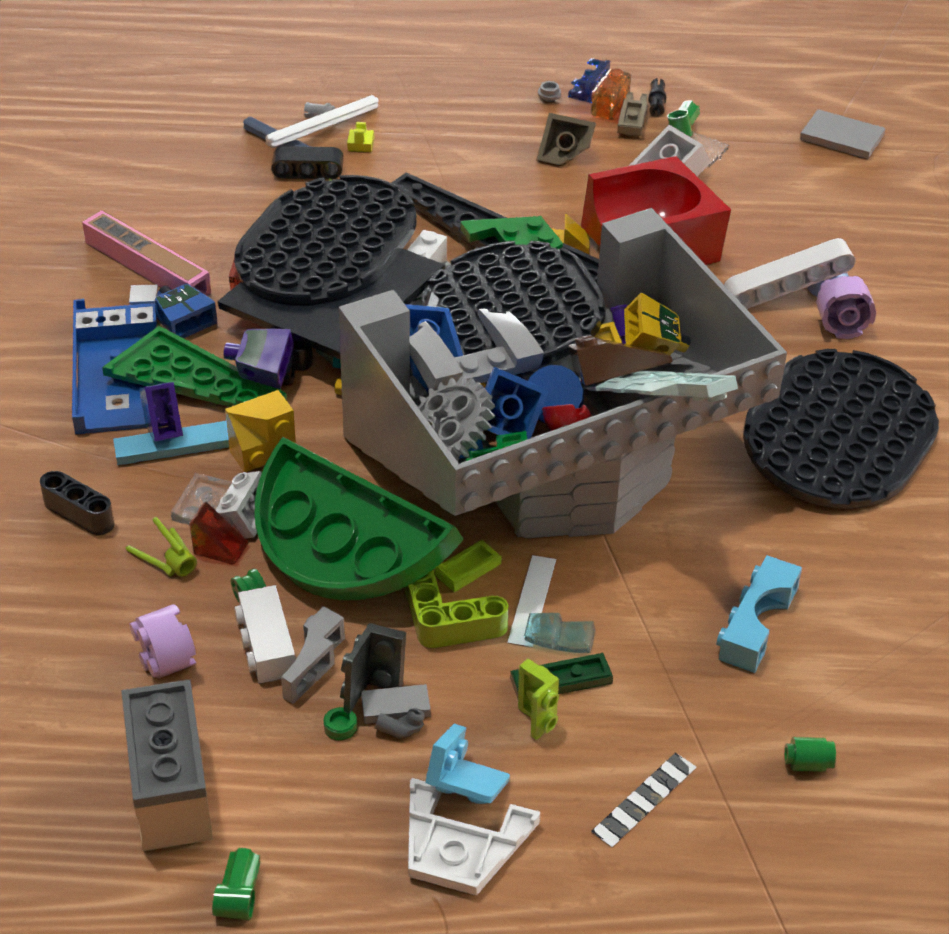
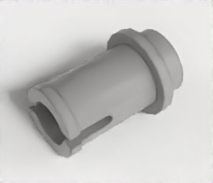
M307 102L304 106V111L308 113H304V116L312 118L334 110L335 106H332L330 103L322 105Z

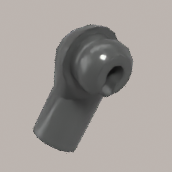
M418 708L410 709L407 715L397 720L380 713L374 729L403 739L421 730L424 725L425 715Z

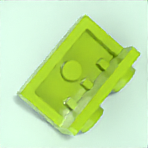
M527 658L519 666L518 709L531 717L530 736L537 740L545 732L549 733L557 724L559 678L551 674L544 666H539Z

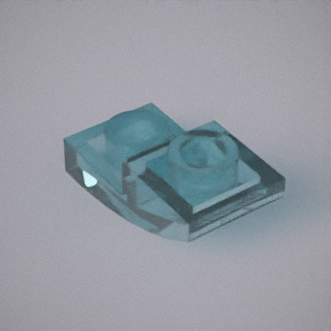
M529 613L524 639L532 644L553 650L591 653L596 629L593 621L563 622L560 613Z

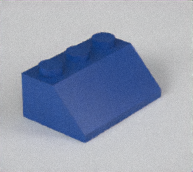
M405 304L410 311V336L418 331L419 324L426 321L442 339L454 358L463 356L449 308ZM410 355L413 375L429 394V388Z

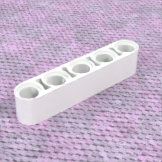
M836 238L732 276L724 285L748 309L846 273L854 267L856 259L843 239Z

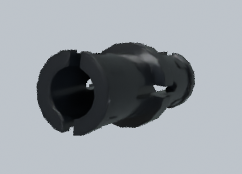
M658 78L651 81L648 101L650 103V114L655 116V111H657V117L664 113L667 94L665 92L664 80L660 79V84H658Z

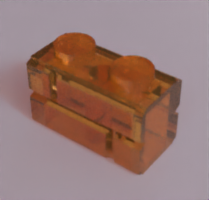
M617 68L609 69L592 92L591 114L593 116L607 120L615 117L622 107L624 99H626L627 92H630L631 74Z

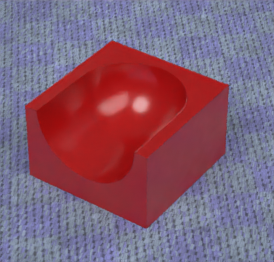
M677 156L588 174L581 227L599 247L601 244L602 223L652 208L705 265L721 261L731 209Z

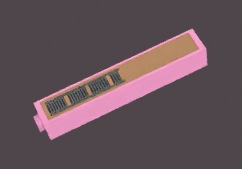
M100 211L82 222L85 242L156 285L160 287L169 286L171 289H175L184 284H189L206 296L211 294L208 271L109 214Z

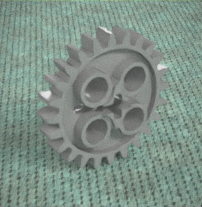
M460 377L457 382L450 378L447 386L439 382L438 390L434 391L430 388L427 398L419 397L421 404L417 407L457 462L460 455L466 458L469 457L468 449L473 448L477 450L478 445L476 441L478 439H486V436L482 433L483 430L492 428L487 422L495 417L490 411L495 407L490 401L492 396L479 382L476 383L472 378L467 381L464 377Z

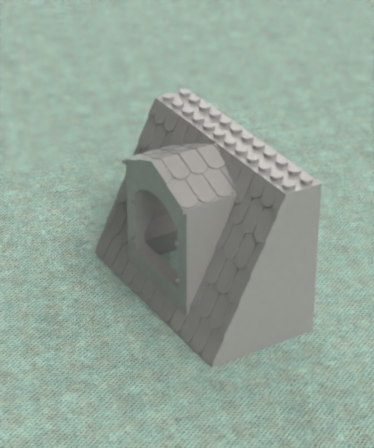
M650 208L602 223L597 285L603 293L605 307L610 311V308L614 306L629 305L640 293H643L675 312L679 316L680 333L691 338L689 348L684 353L675 350L670 355L673 362L648 368L644 371L735 376L738 389L726 392L727 398L708 402L707 399L693 401L692 397L644 395L584 389L583 405H586L593 417L469 461L463 458L457 462L417 407L421 404L419 397L427 398L429 394L415 376H410V311L397 293L391 290L339 307L343 436L347 438L348 442L362 449L363 453L382 463L385 468L399 475L400 479L422 491L423 495L440 504L441 508L454 516L495 501L514 527V533L517 537L539 538L564 535L575 537L612 534L640 512L642 506L668 484L672 475L671 464L675 453L674 441L676 435L779 398L787 352L665 221ZM486 439L482 440L483 449L493 448Z

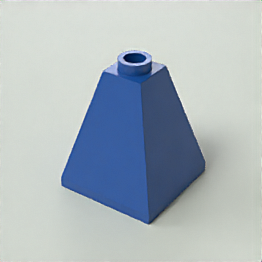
M493 367L485 389L492 396L490 401L495 407L490 411L495 417L487 421L492 426L487 431L496 435L526 431L527 438L531 439L549 390Z

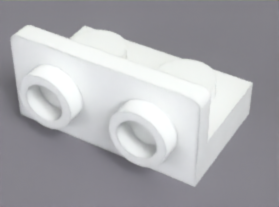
M261 471L242 472L236 475L213 513L217 519L230 517L244 539L254 538L257 533L254 513Z

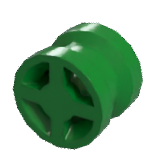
M255 568L247 571V574L243 577L237 575L230 580L233 593L238 602V592L266 587L261 574Z

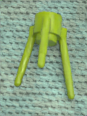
M157 517L153 518V522L171 545L165 553L166 564L132 546L126 547L128 552L162 569L168 576H172L174 573L181 577L186 576L193 571L197 564V559L190 553L176 530L170 528L168 531Z

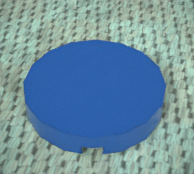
M549 365L538 369L530 376L529 382L549 390L543 407L572 404L575 408L582 407L584 389L580 379L572 370L562 365ZM541 410L538 420L545 423L543 411Z

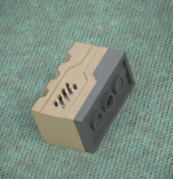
M191 680L121 690L132 796L136 818L139 819L142 850L149 851L213 840Z

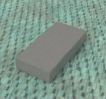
M427 684L361 691L365 724L376 723L380 713L397 720L407 715L408 711L412 708H418L424 713L425 717H431Z

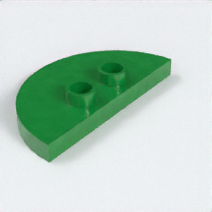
M284 437L281 438L267 460L257 487L254 516L256 530L264 551L291 582L301 589L320 597L335 600H362L386 595L402 589L427 575L440 565L464 539L454 525Z

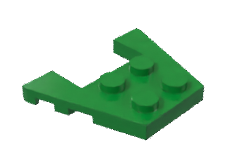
M542 216L461 221V231L469 242L495 236L500 243L515 241L516 245L529 244L530 241L550 243V246L556 249L563 247V242Z

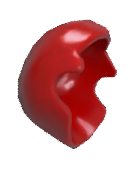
M572 404L542 408L544 421L549 431L591 417L586 405H583L582 408H575Z

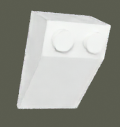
M668 125L630 165L677 156L698 176L711 162L701 143Z

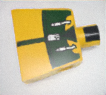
M640 293L624 309L626 344L661 351L668 355H671L675 350L684 353L689 348L691 338L680 333L679 316L654 299Z

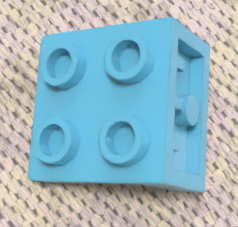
M453 724L433 745L425 783L435 786L438 791L443 793H458L467 796L474 803H492L509 782L510 774L464 760L468 748V740L464 739L467 727Z

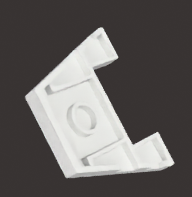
M411 778L408 873L411 878L477 896L540 822L539 811L512 804L509 806L500 832L433 815L441 792L435 786L426 784L425 781Z

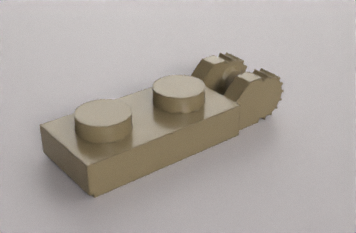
M627 92L620 113L617 133L628 136H641L647 111L648 94L642 93L640 101L634 100L633 92Z

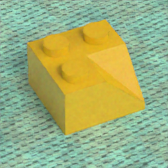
M279 390L225 409L230 453L244 472L266 465L267 460L282 437L296 443L294 410Z

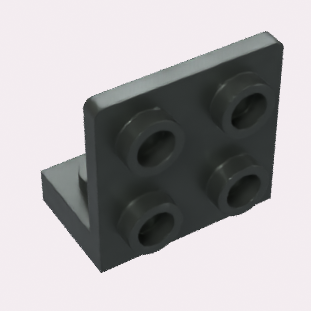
M369 623L363 634L357 635L351 653L345 654L341 665V672L345 673V680L340 691V698L344 699V712L351 713L361 697V691H364L368 684L385 689L402 687L406 632Z

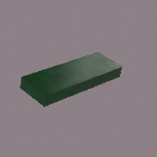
M604 653L539 665L544 666L551 674L559 678L558 694L613 684V675ZM519 669L510 671V679L518 699Z

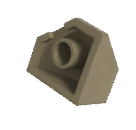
M549 113L537 160L561 166L582 153L591 145L596 123Z

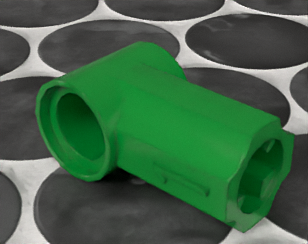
M684 101L678 110L672 111L667 115L668 124L691 137V126L700 114L699 106L694 104L693 101Z
M238 848L236 851L230 852L222 884H217L214 891L212 903L213 916L251 920L255 904L254 887L261 864L260 855L255 854L251 849Z

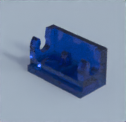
M589 59L587 64L595 65V70L586 69L581 79H574L571 82L574 88L569 90L568 97L592 103L609 81L610 60Z

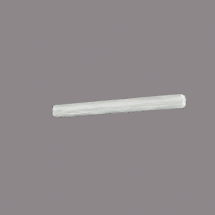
M373 95L267 134L265 143L270 148L283 145L378 108L379 100Z

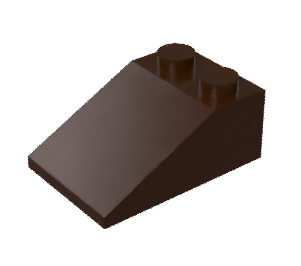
M592 335L578 337L574 339L575 344L568 345L575 374L585 386L673 362L672 356L661 351L592 337Z

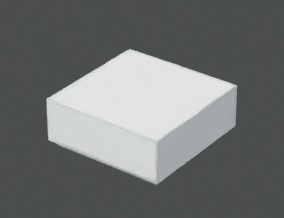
M131 285L129 305L155 303L158 285Z

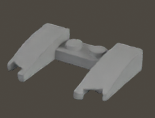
M479 309L478 316L497 346L496 348L454 358L442 339L426 321L419 324L418 331L410 336V355L428 388H432L434 391L438 390L439 382L447 386L450 378H453L456 382L460 377H464L467 381L472 378L476 383L487 382L493 367L513 375L540 369L544 352L528 329L510 312H506V314L488 312V309Z

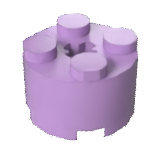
M842 276L832 280H825L821 284L816 304L826 331L828 330L835 334L839 339H851L862 335V330L867 328L870 323L873 325L876 317L875 305L868 287L860 277Z
M175 604L137 617L134 622L129 623L134 640L140 641L143 652L139 653L140 662L145 671H150L153 678H161L196 664L194 658H191V656L196 655L187 624L182 625L181 622H178L175 615L180 614V610Z

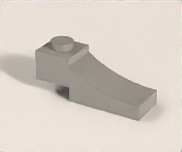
M322 607L315 615L310 616L303 625L304 646L291 667L281 676L283 698L292 704L335 664L334 649L345 639L344 617L326 607Z

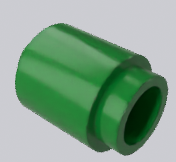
M792 737L791 742L786 743L784 747L785 764H790L792 771L825 772L827 769H834L836 763L835 743L820 737Z

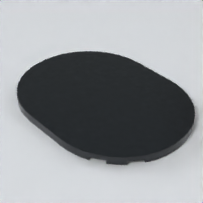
M340 175V179L325 181L324 178L306 182L305 187L294 192L290 189L275 199L239 240L234 252L238 278L254 294L268 300L286 304L323 303L357 293L379 279L411 239L417 224L414 202L407 193L398 190V186L369 176Z
M515 241L501 242L466 252L451 260V265L444 270L439 269L428 281L427 289L422 293V304L426 302L424 296L432 291L439 298L437 307L449 308L463 355L497 347L478 316L479 309H488V312L502 314L510 312L528 329L543 350L544 355L541 366L570 355L568 345L575 344L574 339L586 335L594 337L600 330L606 315L603 293L582 261L574 253L563 247L556 249L551 247L550 243L530 241L529 244L516 245Z
M837 349L816 350L814 354L799 355L785 363L779 398L749 408L743 427L744 446L752 463L759 472L772 484L794 497L832 508L851 509L869 507L887 501L903 490L930 451L939 429V419L935 411L936 405L929 392L923 390L916 383L917 379L913 375L884 358L853 350L852 353L838 352Z

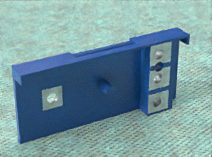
M84 299L73 300L72 420L75 434L146 428L139 388L147 386L103 376L102 367L158 327L155 303L86 309ZM77 352H78V390H77V385H76V380H77ZM118 402H119V403H122L121 405H118V406L113 405V404L118 403Z

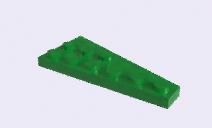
M161 326L155 328L102 367L103 376L144 386L174 382L176 394L229 407L277 390L287 401V393L274 387L241 378L236 366Z

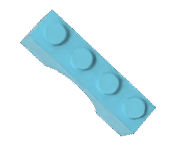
M766 555L761 566H755L750 579V587L744 586L739 599V607L734 606L731 610L728 628L722 627L719 632L716 645L720 646V661L753 673L756 672L766 652L769 629L761 624L757 616L768 610L789 608L799 587L802 567Z

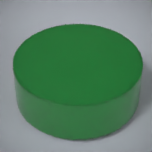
M336 707L329 710L323 719L325 734L334 740H346L352 737L357 730V718L353 711L346 713L343 711L344 707Z

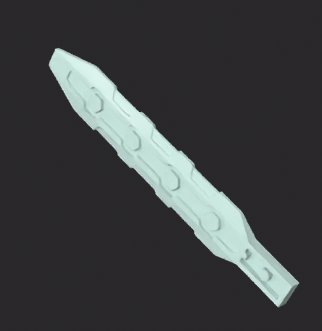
M644 370L586 386L582 384L583 389L591 391L692 397L693 401L707 399L708 402L727 398L726 392L738 389L736 377L731 375Z

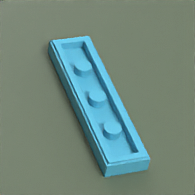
M226 421L183 427V436L156 442L150 433L114 438L117 465L228 448Z

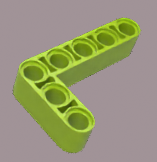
M434 570L404 587L417 638L424 647L437 648L498 638L503 636L508 630V603L500 596H486L443 603Z

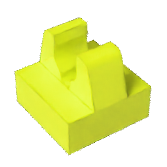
M356 122V129H350L347 151L372 152L374 130H367L366 122Z

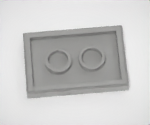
M818 109L801 132L800 140L869 159L883 138L885 128Z

